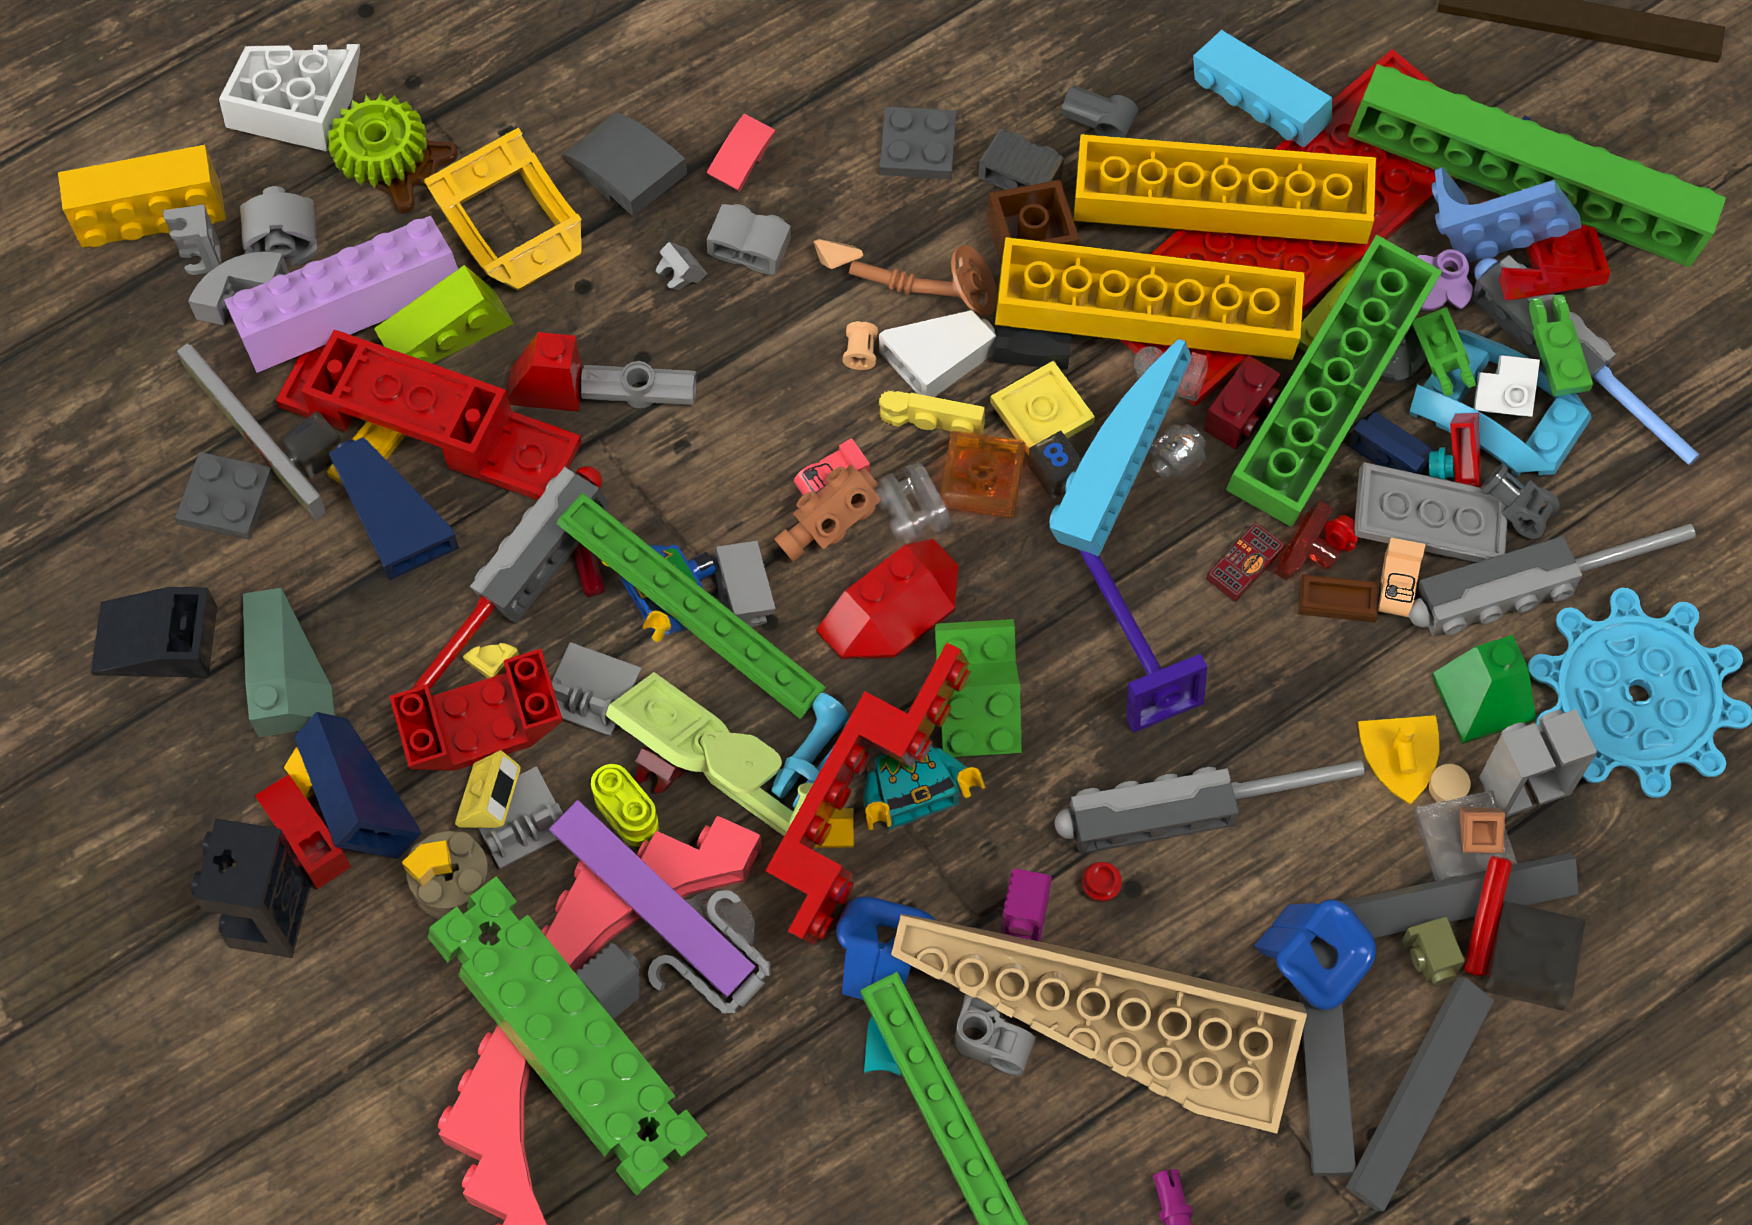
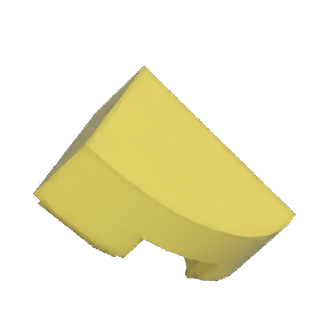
M499 643V645L475 647L467 652L463 658L472 668L486 678H491L503 674L506 671L503 660L518 656L519 652L518 649L511 645Z

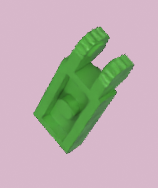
M1561 294L1552 297L1551 307L1556 322L1547 323V312L1541 298L1531 299L1529 312L1534 326L1533 335L1552 395L1560 396L1590 391L1593 382L1573 320H1569V307L1565 296Z
M1447 307L1415 319L1412 323L1432 374L1434 378H1438L1445 397L1453 394V385L1450 378L1446 375V373L1460 368L1461 378L1467 388L1476 386L1469 367L1468 355Z

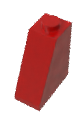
M538 332L510 369L507 386L510 405L579 412L582 398L581 375L583 368L575 335Z

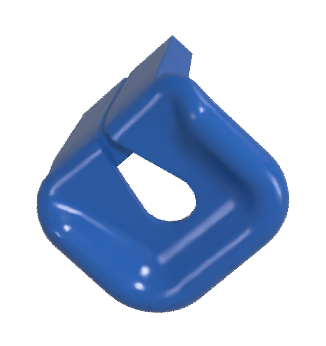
M857 897L850 900L846 904L837 923V938L841 946L847 949L842 994L863 1000L860 994L861 989L895 972H898L905 986L910 969L913 966L891 955L895 937L887 944L878 942L877 928L888 926L897 930L901 914L931 920L936 919L923 910L875 897Z
M1330 899L1322 901L1320 904L1287 905L1273 922L1272 927H1269L1254 945L1261 955L1277 960L1278 968L1310 1005L1320 1010H1330L1341 1005L1370 970L1376 956L1375 940L1368 928L1349 906L1338 900ZM1315 936H1318L1336 950V962L1329 969H1325L1320 965L1310 944Z

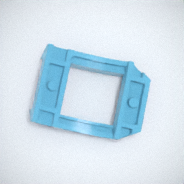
M1457 330L1468 355L1469 367L1475 382L1478 372H1482L1489 361L1498 364L1499 356L1501 355L1528 358L1518 351L1467 330ZM1540 364L1537 386L1550 394L1555 400L1526 444L1497 422L1461 403L1471 387L1467 388L1466 384L1463 383L1460 368L1446 373L1453 385L1452 395L1445 397L1438 378H1434L1433 374H1431L1423 387L1417 384L1409 411L1410 416L1417 418L1418 415L1436 422V427L1450 433V423L1455 413H1479L1480 448L1510 468L1512 475L1519 477L1521 472L1538 471V475L1555 474L1592 419L1591 413L1576 393L1560 396L1552 395L1544 367Z

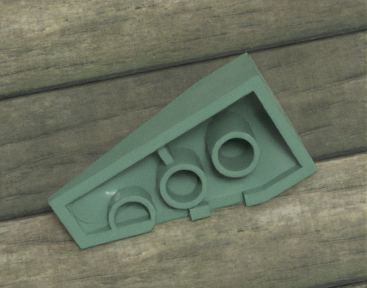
M282 588L243 594L245 684L249 721L258 737L300 731L316 712L336 716L332 686Z

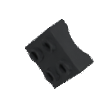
M998 325L994 362L1043 367L1054 361L1059 369L1068 370L1072 334Z

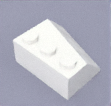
M347 44V49L328 50L327 45H313V50H292L290 46H245L219 98L225 127L328 151L330 146L328 131L333 129L332 119L341 118L340 109H348L353 97L360 44Z

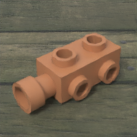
M849 465L846 469L843 466L837 467L827 476L826 482L828 484L817 494L814 491H810L798 500L796 506L799 509L793 515L799 523L789 531L783 530L774 538L793 562L805 553L803 549L813 540L824 550L828 545H834L842 540L846 535V530L855 522L866 519L874 512L875 505L882 499L873 490L878 486V483L865 468L858 471L852 465ZM860 493L858 496H856V497L851 501L852 497H853L855 494ZM829 519L824 525H822L824 520Z

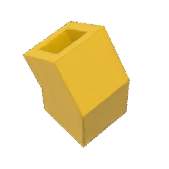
M446 840L420 844L402 861L405 870L423 887L435 875L452 873L450 848Z

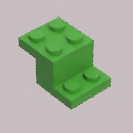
M1014 620L935 624L936 661L948 642L962 650L970 663L967 669L971 671L962 691L958 692L955 690L948 702L952 707L945 723L941 726L942 749L953 757L1022 753L1020 681L1016 666Z

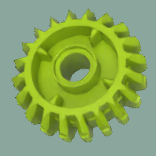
M381 93L377 100H371L367 95L363 103L358 104L352 100V109L341 108V118L332 119L333 129L328 131L330 142L328 148L331 157H333L335 166L339 171L343 170L348 180L355 177L356 182L360 186L369 180L370 185L374 188L379 181H384L390 187L392 178L397 177L404 181V172L415 173V163L423 162V151L427 150L425 126L422 124L417 111H412L407 101L400 104L399 99L395 95L388 101H386Z

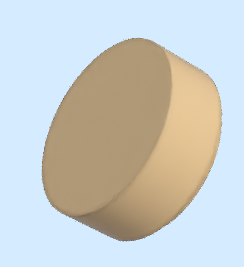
M1455 764L1439 766L1434 770L1429 780L1431 796L1438 803L1447 806L1461 803L1466 798L1471 787L1468 773L1462 767Z

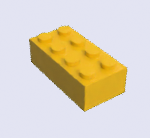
M205 145L58 172L62 208L82 248L89 246L100 247L106 243L121 240H137L142 236L157 233H170V228L164 220L163 210L204 204L212 224L226 220L221 184Z

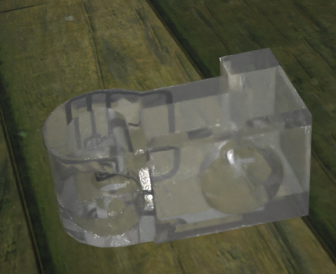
M1145 347L1137 352L1133 362L1137 380L1164 354L1160 349ZM1192 352L1191 362L1175 396L1197 401L1208 370L1207 356Z

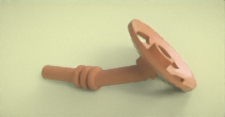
M967 245L960 246L953 252L951 259L952 282L915 278L913 273L907 276L906 271H902L900 274L899 269L896 268L890 271L855 260L852 261L849 269V274L889 285V290H893L896 287L897 292L901 293L904 290L906 295L914 292L958 296L979 316H988L997 307L998 295L992 272L984 258L974 248ZM959 259V268L956 270V264ZM980 292L985 293V300L982 307L977 302V300L980 297Z

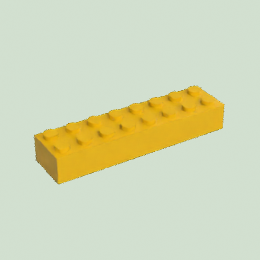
M1081 134L1073 221L1367 244L1374 222L1376 158Z
M1005 237L995 325L1170 346L1180 339L1186 342L1188 348L1293 360L1301 335L1304 273Z

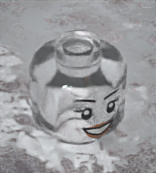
M1177 424L1171 425L1150 447V453L1154 459L1151 466L1158 475L1166 480L1170 476L1177 480H1185L1205 461L1206 452L1204 447L1207 443L1202 435L1188 424H1185L1183 427Z

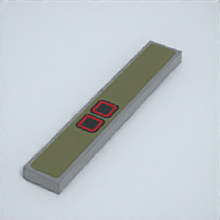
M187 343L178 349L177 352L188 373L263 461L272 468L274 474L309 515L316 521L326 514V509L318 492L193 346Z

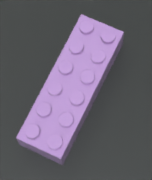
M428 216L423 219L413 220L408 225L389 233H381L372 240L357 246L344 248L339 253L323 260L312 261L303 268L286 275L275 276L268 282L254 288L241 290L234 296L224 299L252 364L258 373L326 345L334 329L350 335L387 320L458 270L452 251L432 217Z

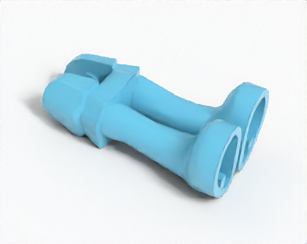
M819 693L814 700L813 710L817 721L813 730L799 749L791 757L786 758L784 768L779 769L772 792L780 799L787 795L800 775L809 779L806 783L814 784L831 751L817 768L812 765L813 761L829 740L849 720L845 707L828 694ZM799 794L797 795V797H796V799H795V801H794V804H793V807H794V808L796 807V805H797V803H798V800H799V797H800Z

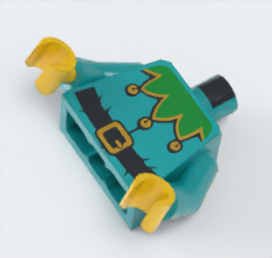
M932 746L925 759L921 763L916 760L913 768L886 754L875 758V769L867 775L862 798L868 829L874 830L873 823L884 821L888 830L959 805L960 791L958 786L961 788L965 798L971 797L969 788L972 786H980L981 789H985L979 769L974 767L967 768L962 762L943 749L933 748Z

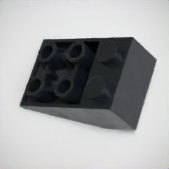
M165 587L102 601L91 674L209 678L218 607L209 589L206 587Z

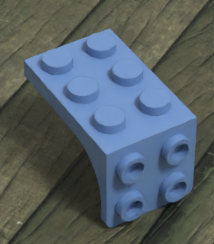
M1443 167L1435 169L1436 182L1432 183V192L1436 202L1439 204L1440 213L1435 215L1438 230L1442 235L1446 234L1453 249L1460 251L1469 263L1479 259L1493 258L1499 253L1515 248H1525L1534 242L1550 237H1561L1569 231L1581 228L1580 215L1555 180L1480 204L1469 205L1467 197Z

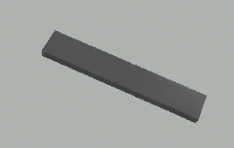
M1566 853L1512 865L1501 911L1578 895L1576 858L1572 853ZM1486 871L1340 902L1351 908L1374 938L1404 932L1410 927L1446 916L1449 922L1476 916Z
M1315 936L1310 944L1320 965L1325 969H1329L1336 962V950L1333 946ZM1298 991L1299 1002L1304 1004L1307 1012L1301 1038L1312 1176H1352L1356 1166L1342 1004L1334 1009L1320 1010L1310 1005Z
M1466 977L1456 978L1346 1186L1350 1192L1375 1211H1385L1494 1002L1493 998Z

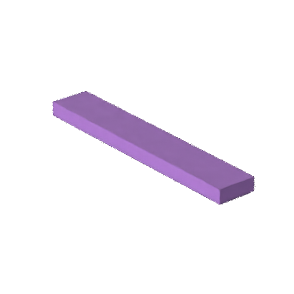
M577 800L549 828V831L726 998L755 969V966L580 801Z

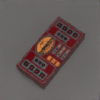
M1255 522L1207 573L1206 579L1237 602L1284 551L1286 544Z

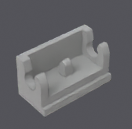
M204 204L163 210L164 220L171 231L169 234L175 240L180 256L183 258L200 256L202 258L200 263L196 265L189 264L184 267L188 274L209 273L215 267L222 264L220 242Z
M752 541L717 546L712 561L716 567L714 578L721 603L750 627L767 623L766 615L774 614L776 608L758 542Z

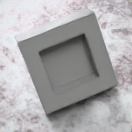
M668 242L661 249L660 254L663 257L656 268V272L666 277L674 270V277L667 284L669 288L678 291L692 282L698 284L708 274L687 248Z

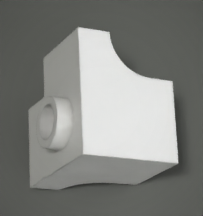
M1499 356L1495 374L1478 372L1473 409L1532 417L1540 360Z

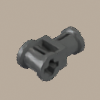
M1501 464L1486 479L1481 490L1485 493L1490 492L1505 505L1501 513L1512 522L1518 533L1530 539L1540 538L1546 530L1545 523L1547 520L1555 516L1560 509L1558 498L1550 491L1539 488L1531 480L1524 485L1507 472L1508 468Z

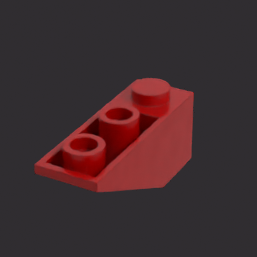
M289 774L255 795L274 826L281 829L317 890L351 868L341 848L335 847L328 828Z

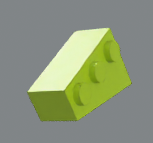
M463 265L375 327L374 330L384 347L429 363H434L513 325L514 322L495 290L468 267Z

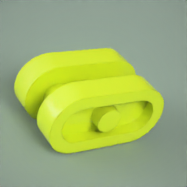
M607 764L598 768L591 779V788L598 810L627 844L640 847L645 840L650 842L655 831L659 832V823L653 801L622 766Z

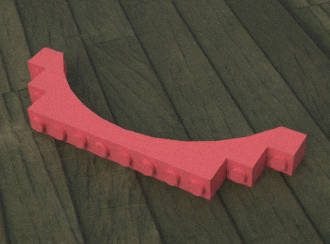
M717 816L711 827L706 825L703 828L697 841L699 850L655 831L650 842L645 840L642 843L637 856L683 898L694 893L744 883L762 849L760 834ZM580 860L574 872L576 880L571 890H564L558 899L555 912L558 914L552 925H545L542 929V933L576 974L577 969H582L583 965L587 964L610 939L641 919L633 909ZM497 1025L493 1034L488 1032L484 1036L478 1049L480 1058L474 1069L469 1068L464 1073L458 1086V1091L461 1093L453 1107L449 1105L444 1110L438 1123V1128L441 1129L439 1136L444 1144L480 1161L478 1166L475 1164L470 1166L462 1182V1187L465 1188L463 1195L468 1203L505 1220L503 1225H547L534 1195L525 1152V1096L531 1065Z

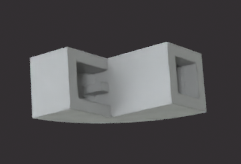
M253 252L234 257L215 267L197 284L188 300L196 320L224 325L229 314L224 299L234 296L241 290L251 289L264 284L275 276L288 274L289 271L282 253Z

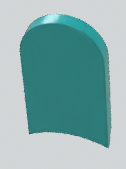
M871 1017L867 1030L864 1073L883 1070L900 1076V1070L873 1017Z

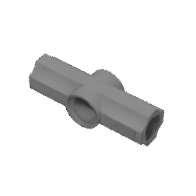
M641 361L631 362L625 367L584 365L581 375L582 399L626 401L627 404L634 408H646L652 403L694 405L697 375L696 371L652 369L650 365ZM638 382L646 383V385L639 388L632 387L633 384Z

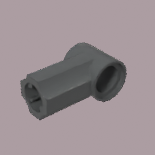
M1075 85L1070 87L1061 109V116L1095 128L1099 136L1120 138L1126 137L1138 113L1137 105L1125 96L1113 95L1109 99Z

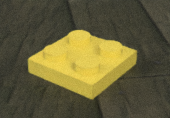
M1054 361L991 395L990 399L991 405L1031 459L1042 454L1048 445L1061 443L1093 425L1095 420L1093 413Z

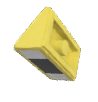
M503 751L496 752L475 762L455 825L459 828L502 827L505 823L521 770L519 764Z

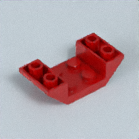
M541 648L503 660L507 672L437 695H432L426 684L389 696L409 768L449 771L463 769L499 751H503L507 755L529 748L559 725L563 718Z

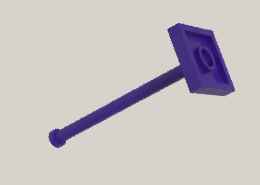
M1079 550L1147 674L1128 683L1127 722L1133 733L1203 705L1207 664L1201 654L1162 669L1100 556Z

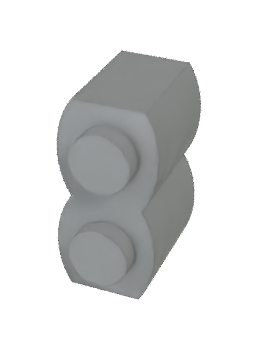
M722 204L707 238V253L728 263L742 264L760 273L776 275L791 240V226L776 215H755L743 205Z

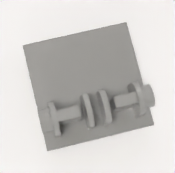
M570 642L554 678L551 680L563 720L611 737L617 724L605 716L608 707L613 701L634 687L642 668Z
M537 766L518 776L504 825L498 828H479L499 869L558 840L549 831V828L563 815L559 804L555 802Z

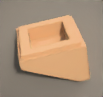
M822 239L813 241L820 263L830 269L857 260L863 256L862 250L853 245Z

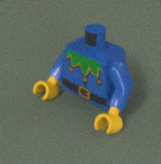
M649 545L702 588L700 580L716 572V567L707 552L687 561L677 545L667 547L665 545ZM620 575L621 582L645 619L642 628L651 629L653 632L652 639L655 642H660L665 634L688 630Z

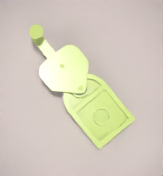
M655 672L613 701L605 716L670 763L685 770L703 772L712 785L783 836L788 831L813 783H804L798 787L800 797L794 811L780 803L760 788L779 771L782 764L779 754L755 736L730 733L719 718Z

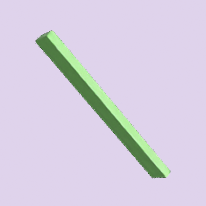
M583 492L559 517L557 525L799 719L813 705L819 693L825 690L826 687Z
M898 972L861 989L860 994L978 1224L1028 1225Z

